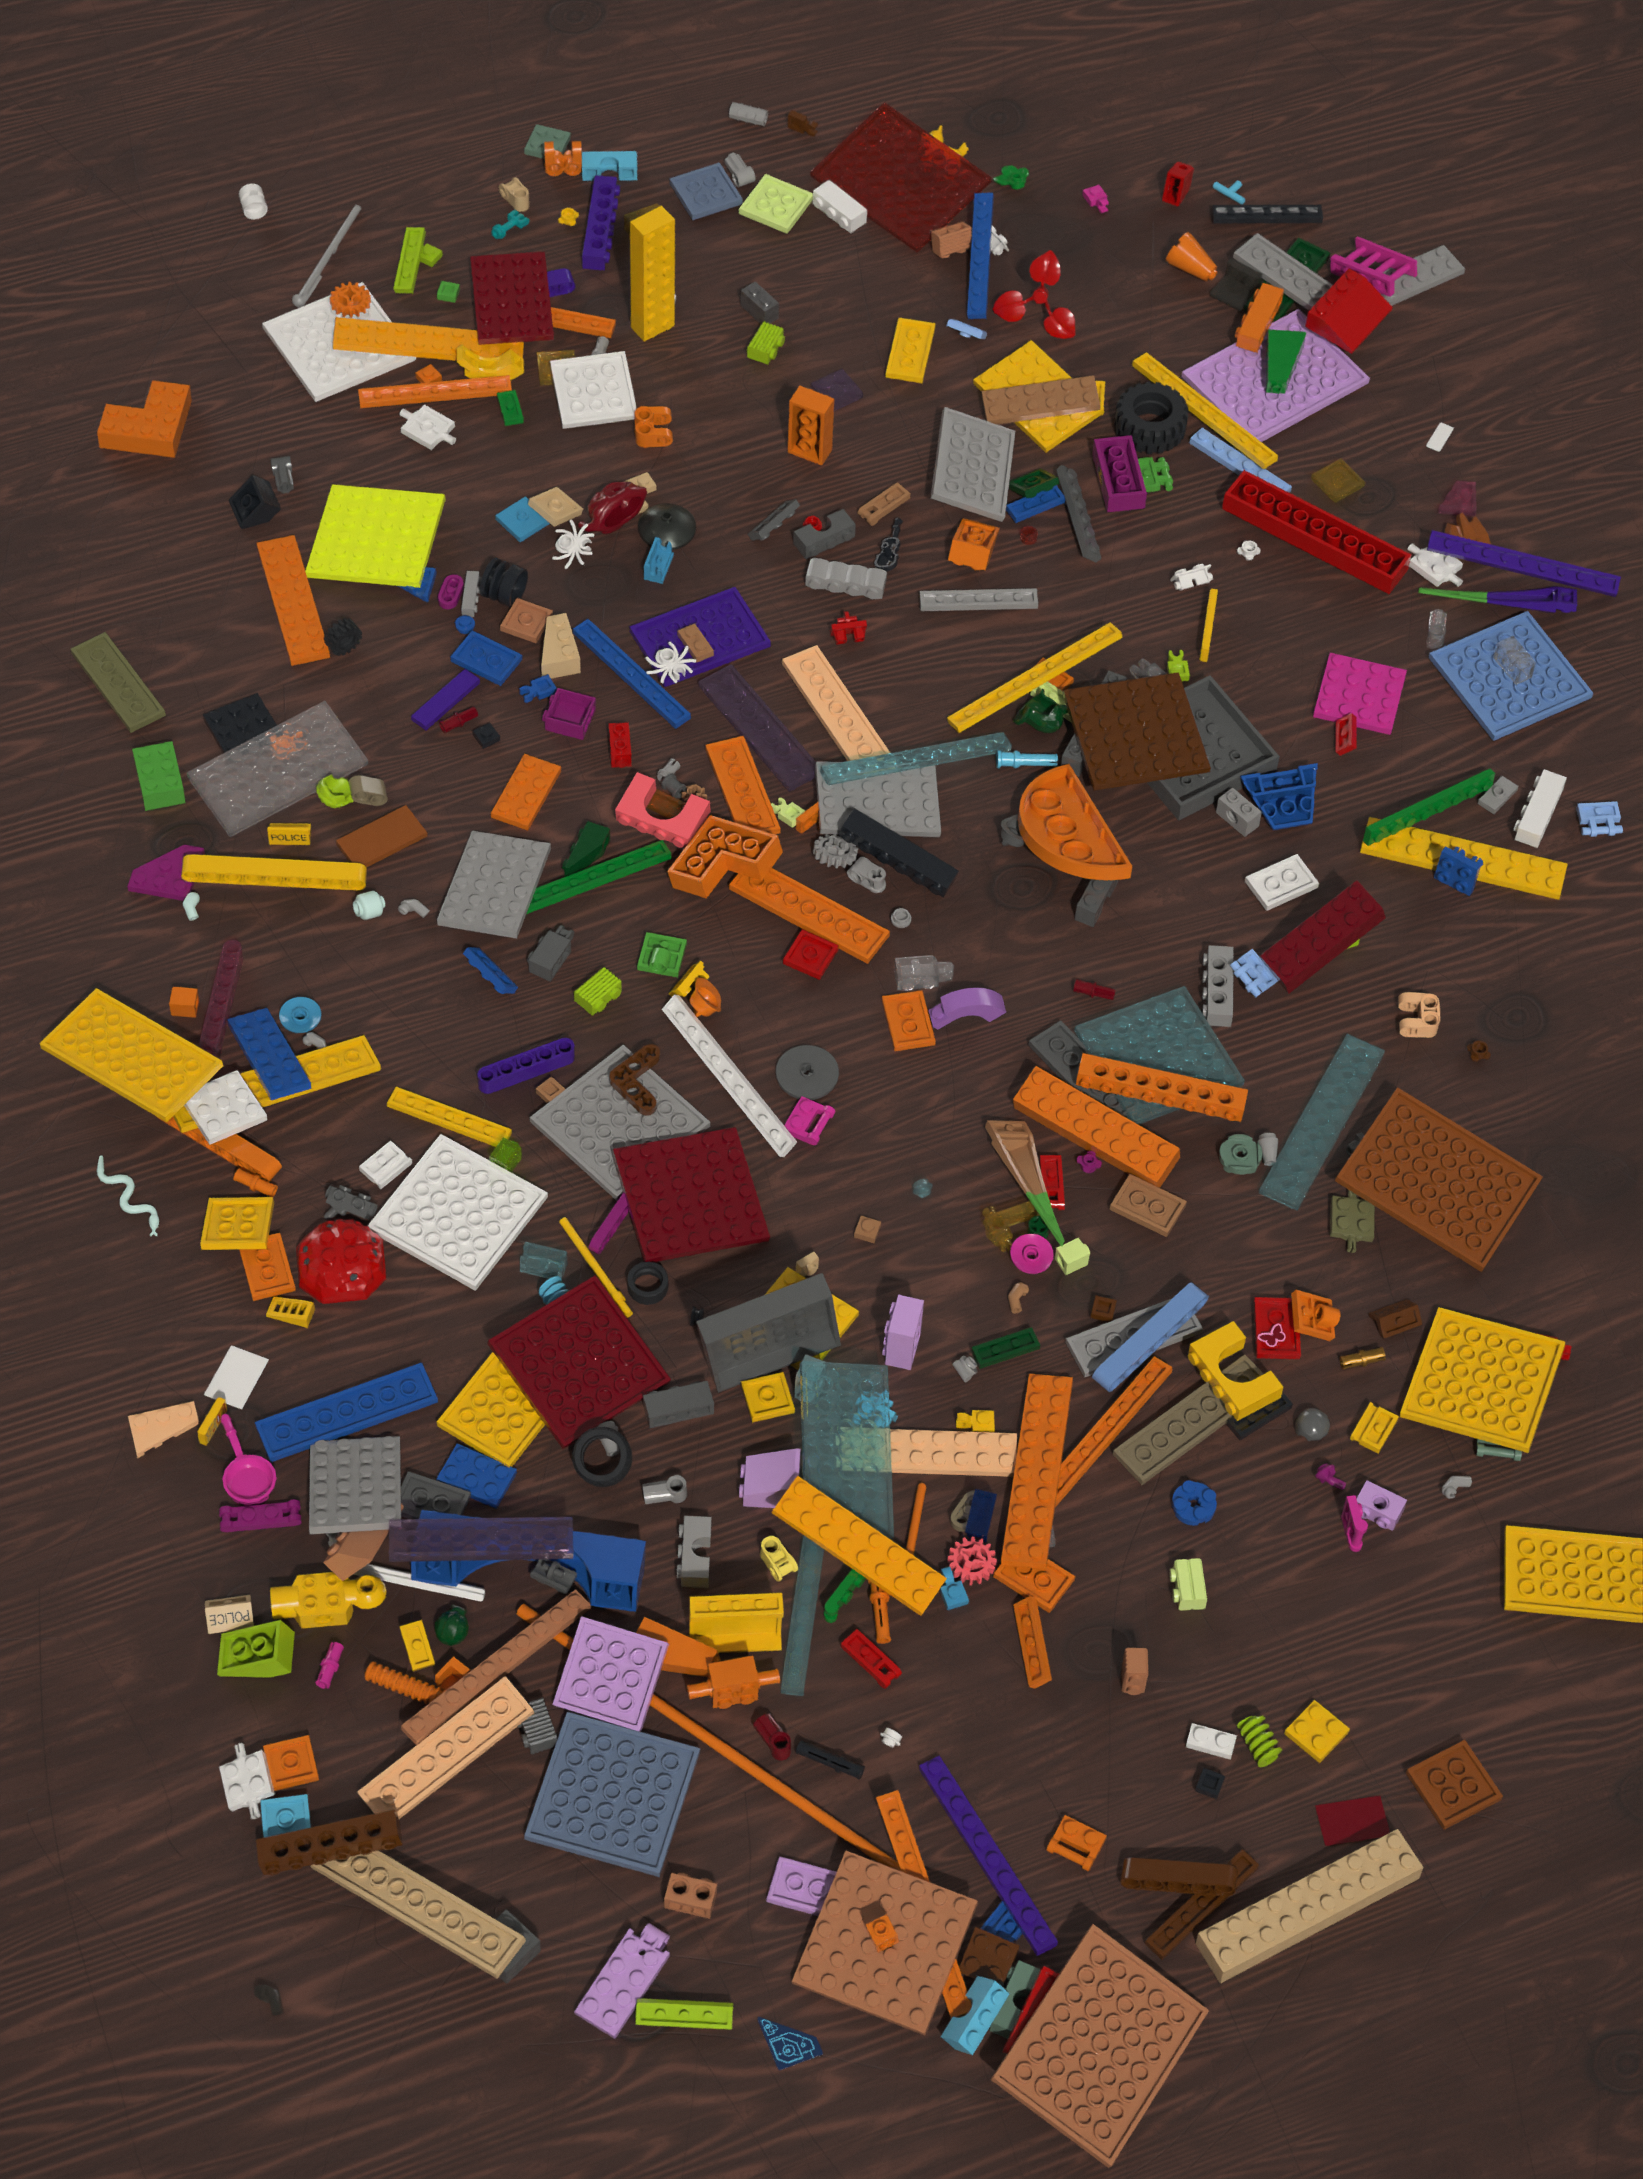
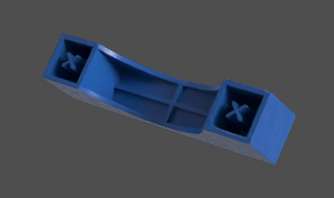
M421 1510L411 1550V1580L457 1587L465 1577L486 1565L507 1560H532L538 1562L542 1556L553 1562L558 1561L561 1566L577 1573L575 1581L585 1591L591 1606L636 1612L645 1570L646 1541Z

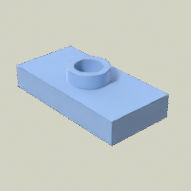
M955 319L948 320L947 326L959 330L962 336L970 338L972 335L980 339H985L987 336L986 331Z

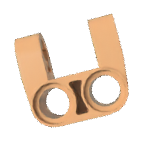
M1405 992L1398 996L1399 1009L1418 1012V1018H1405L1400 1021V1034L1404 1037L1430 1038L1435 1036L1440 1023L1439 998L1430 993Z

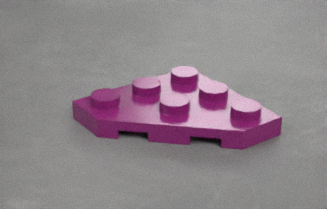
M182 845L134 869L127 886L128 891L184 901L187 894L192 892L195 882L185 881L181 877L183 857L191 854L204 855V848Z

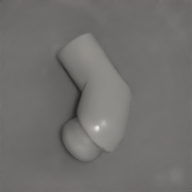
M416 899L404 900L398 907L399 912L403 915L415 911L422 918L430 912L428 908Z
M1451 1476L1442 1486L1443 1495L1449 1499L1454 1498L1458 1487L1471 1486V1477Z

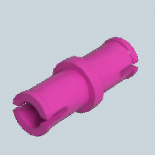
M338 1642L330 1643L326 1657L321 1661L320 1666L322 1668L315 1682L318 1687L323 1689L330 1687L334 1672L338 1671L339 1668L338 1661L344 1650L342 1644Z

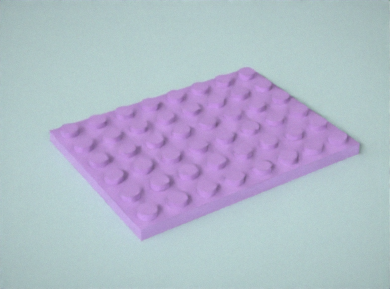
M1299 309L1273 322L1269 328L1271 330L1306 332L1303 351L1285 394L1266 393V342L1268 332L1257 353L1237 347L1236 343L1182 371L1181 376L1195 391L1261 442L1363 387L1370 380L1334 343L1306 328L1307 317Z

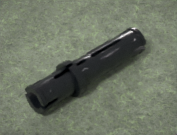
M800 1740L796 1749V1754L831 1767L839 1774L843 1772L860 1780L865 1770L864 1765L850 1761L844 1755L838 1756L803 1740Z

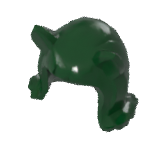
M1042 689L1018 711L1014 718V723L1020 725L1025 722L1039 732L1054 733L1062 726L1063 715L1068 713L1066 705H1059L1053 699L1045 696V690Z

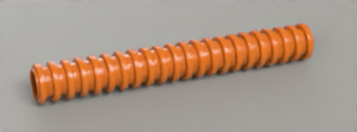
M374 1661L368 1665L365 1672L366 1681L372 1680L373 1684L378 1683L381 1687L385 1685L386 1689L391 1688V1691L394 1692L397 1690L399 1694L404 1693V1696H411V1699L417 1698V1701H424L426 1705L446 1691H442L440 1687L436 1689L435 1685L429 1686L427 1682L422 1683V1680L418 1679L416 1681L414 1677L409 1678L407 1674L403 1676L402 1672L396 1673L394 1669L390 1671L389 1667L383 1668V1665H377Z

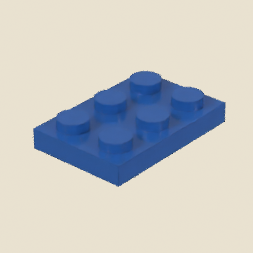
M471 631L451 655V662L499 686H502L522 661V654L475 631Z
M456 1444L436 1481L471 1492L470 1498L497 1509L514 1480L517 1469L509 1468L497 1460Z

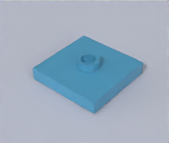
M526 496L495 515L496 520L519 542H522L550 524L528 505L529 499Z

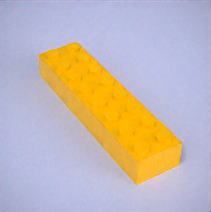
M663 206L630 221L631 328L643 341L654 338L656 335L675 326V219Z

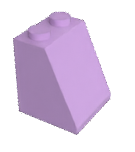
M800 1449L746 1456V1465L741 1464V1478H745L744 1484H740L739 1498H743V1506L775 1508L797 1475L799 1476Z

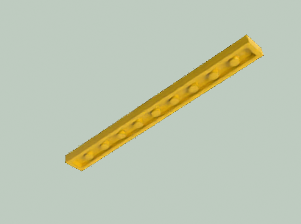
M1147 352L1133 360L1132 366L1154 384L1159 382L1163 386L1168 385L1171 386L1172 390H1177L1180 396L1184 397L1188 410L1261 468L1265 469L1278 460V455Z
M1111 622L950 715L947 717L948 723L958 733L964 731L1121 639V631Z

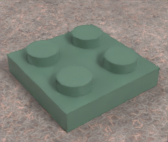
M536 124L524 149L525 154L545 159L544 142L554 141V150H558L563 154L571 139V133Z

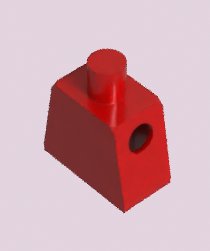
M1177 162L1168 171L1162 201L1177 207L1180 206L1191 187L1194 172L1192 166Z

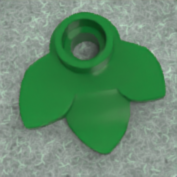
M1007 165L1002 167V175L994 177L993 180L1000 185H1010L1012 189H1021L1025 186L1029 171L1024 167L1017 169L1015 166Z

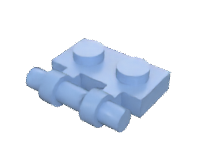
M1617 801L1577 804L1576 810L1580 825L1588 824V827L1581 828L1582 835L1597 837L1599 834L1615 836L1617 833H1623L1622 825L1615 826L1614 824L1620 822L1621 819ZM1606 823V826L1597 827V824Z
M1253 949L1230 965L1235 971L1233 974L1242 980L1246 985L1245 989L1251 992L1255 998L1278 982Z

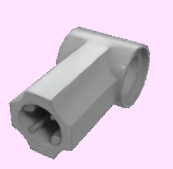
M734 152L725 158V165L731 172L736 187L755 182V174L752 167H747L739 154Z
M679 1475L671 1476L666 1481L642 1484L645 1504L665 1501L681 1503L687 1497L686 1481ZM676 1487L682 1488V1489L679 1490V1491H673V1490H672L673 1488H676Z

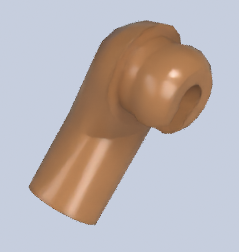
M1022 1282L1015 1284L1008 1294L1011 1312L1015 1314L1022 1311L1021 1296H1025L1029 1292L1028 1285Z

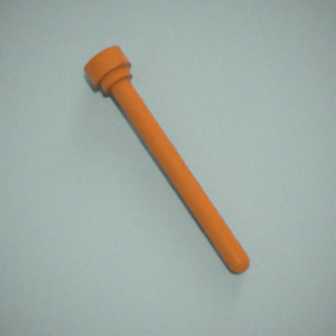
M920 1483L917 1486L906 1551L914 1555L926 1492V1485L924 1483Z

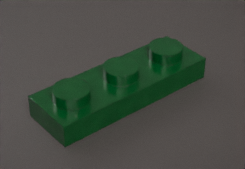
M1031 1327L971 1347V1352L979 1369L1039 1350L1040 1343Z

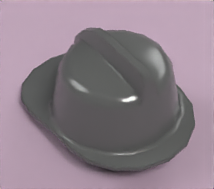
M1019 814L1002 820L1001 837L1003 839V846L1021 847L1025 844L1018 828Z

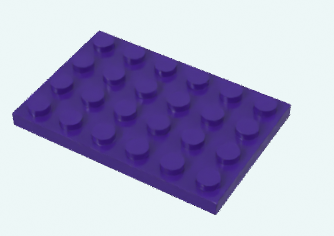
M736 587L630 626V633L645 657H649L653 662L657 663L655 656L659 650L665 648L673 650L668 644L669 642L675 645L679 654L678 657H680L685 646L678 637V630L694 623L713 648L714 656L697 663H684L692 669L693 673L686 670L684 677L679 672L680 679L677 680L678 682L771 647V641ZM687 651V653L681 660L693 659V657L691 656L689 651ZM651 665L653 670L661 669ZM664 671L656 673L660 681ZM667 673L662 684L664 687L675 683Z

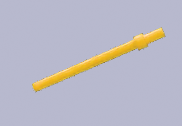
M566 1217L562 1218L559 1223L625 1317L629 1318L633 1312L626 1304V1298L620 1291H617Z

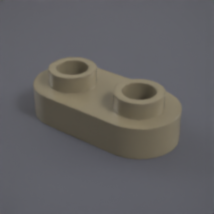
M970 1491L966 1493L952 1512L950 1523L955 1530L960 1532L969 1530L984 1510L985 1498L980 1492ZM975 1503L977 1506L972 1507L970 1504ZM959 1520H964L965 1523L962 1524V1523H959L958 1521H959Z

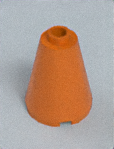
M1189 232L1185 233L1179 239L1180 242L1176 246L1174 245L1168 253L1166 262L1199 279L1212 281L1218 273L1216 271V264L1194 236Z

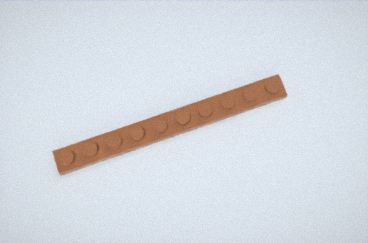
M575 1589L401 1725V1730L418 1745L590 1610L591 1604Z

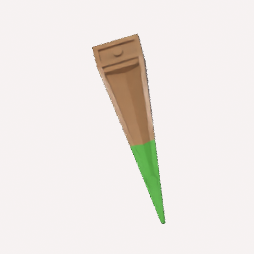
M987 1120L985 1128L992 1138L991 1144L1058 1243L1063 1246L1064 1238L1046 1191L1033 1134L1026 1122Z

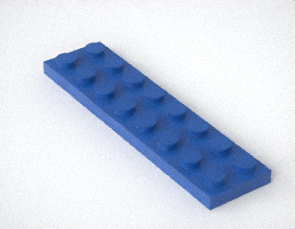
M419 1363L256 1421L255 1427L271 1463L310 1449V1445L315 1444L319 1440H335L438 1403V1398L423 1364Z

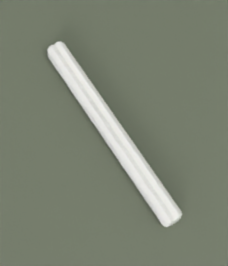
M367 1564L354 1573V1575L358 1576L374 1575L382 1581L477 1601H483L485 1596V1589L462 1583L454 1587L411 1580L410 1572Z

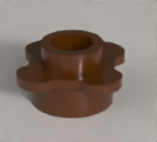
M1475 1041L1467 1046V1050L1471 1053L1472 1061L1487 1060L1491 1056V1053L1488 1052V1045L1483 1041Z

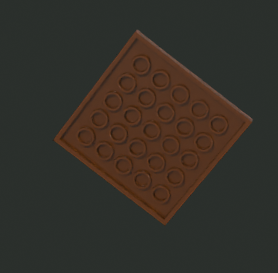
M1179 672L1063 691V697L1093 791L1210 772L1211 767Z

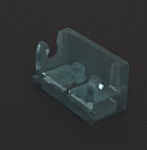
M525 1241L524 1253L520 1257V1272L549 1279L555 1276L563 1278L567 1267V1251Z

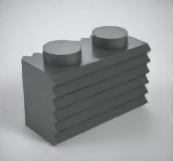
M543 1698L527 1702L534 1710V1714L517 1726V1728L522 1727L524 1733L521 1734L524 1748L529 1747L530 1753L534 1754L555 1747L557 1736Z

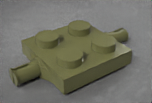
M1348 1190V1197L1346 1198L1332 1196L1330 1237L1342 1238L1348 1241L1347 1252L1349 1253L1356 1252V1242H1373L1375 1206L1366 1200L1357 1199V1195Z

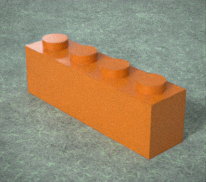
M1266 283L1262 284L1260 290L1256 289L1253 298L1254 302H1250L1247 310L1248 314H1244L1241 321L1242 326L1238 327L1235 333L1237 347L1258 352L1282 303L1284 289Z

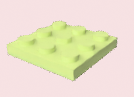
M765 174L739 208V214L788 234L812 202L813 193Z

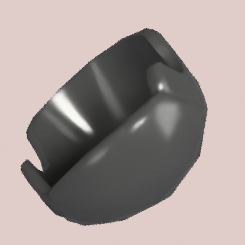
M1305 1409L1295 1419V1432L1298 1436H1304L1307 1441L1321 1440L1329 1432L1330 1420L1319 1409Z

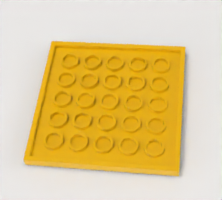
M1438 1307L1403 1403L1400 1417L1529 1453L1565 1348V1341Z

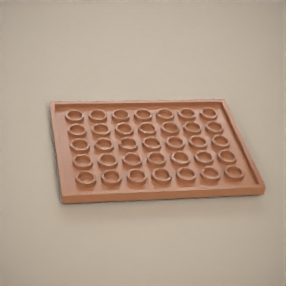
M1093 1924L1076 1947L990 2080L1109 2168L1123 2149L1209 2010Z

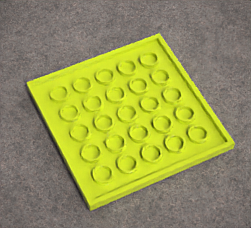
M332 485L305 571L307 578L420 588L446 500L445 494Z

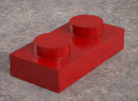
M1352 713L1336 720V753L1340 756L1356 749L1357 717Z

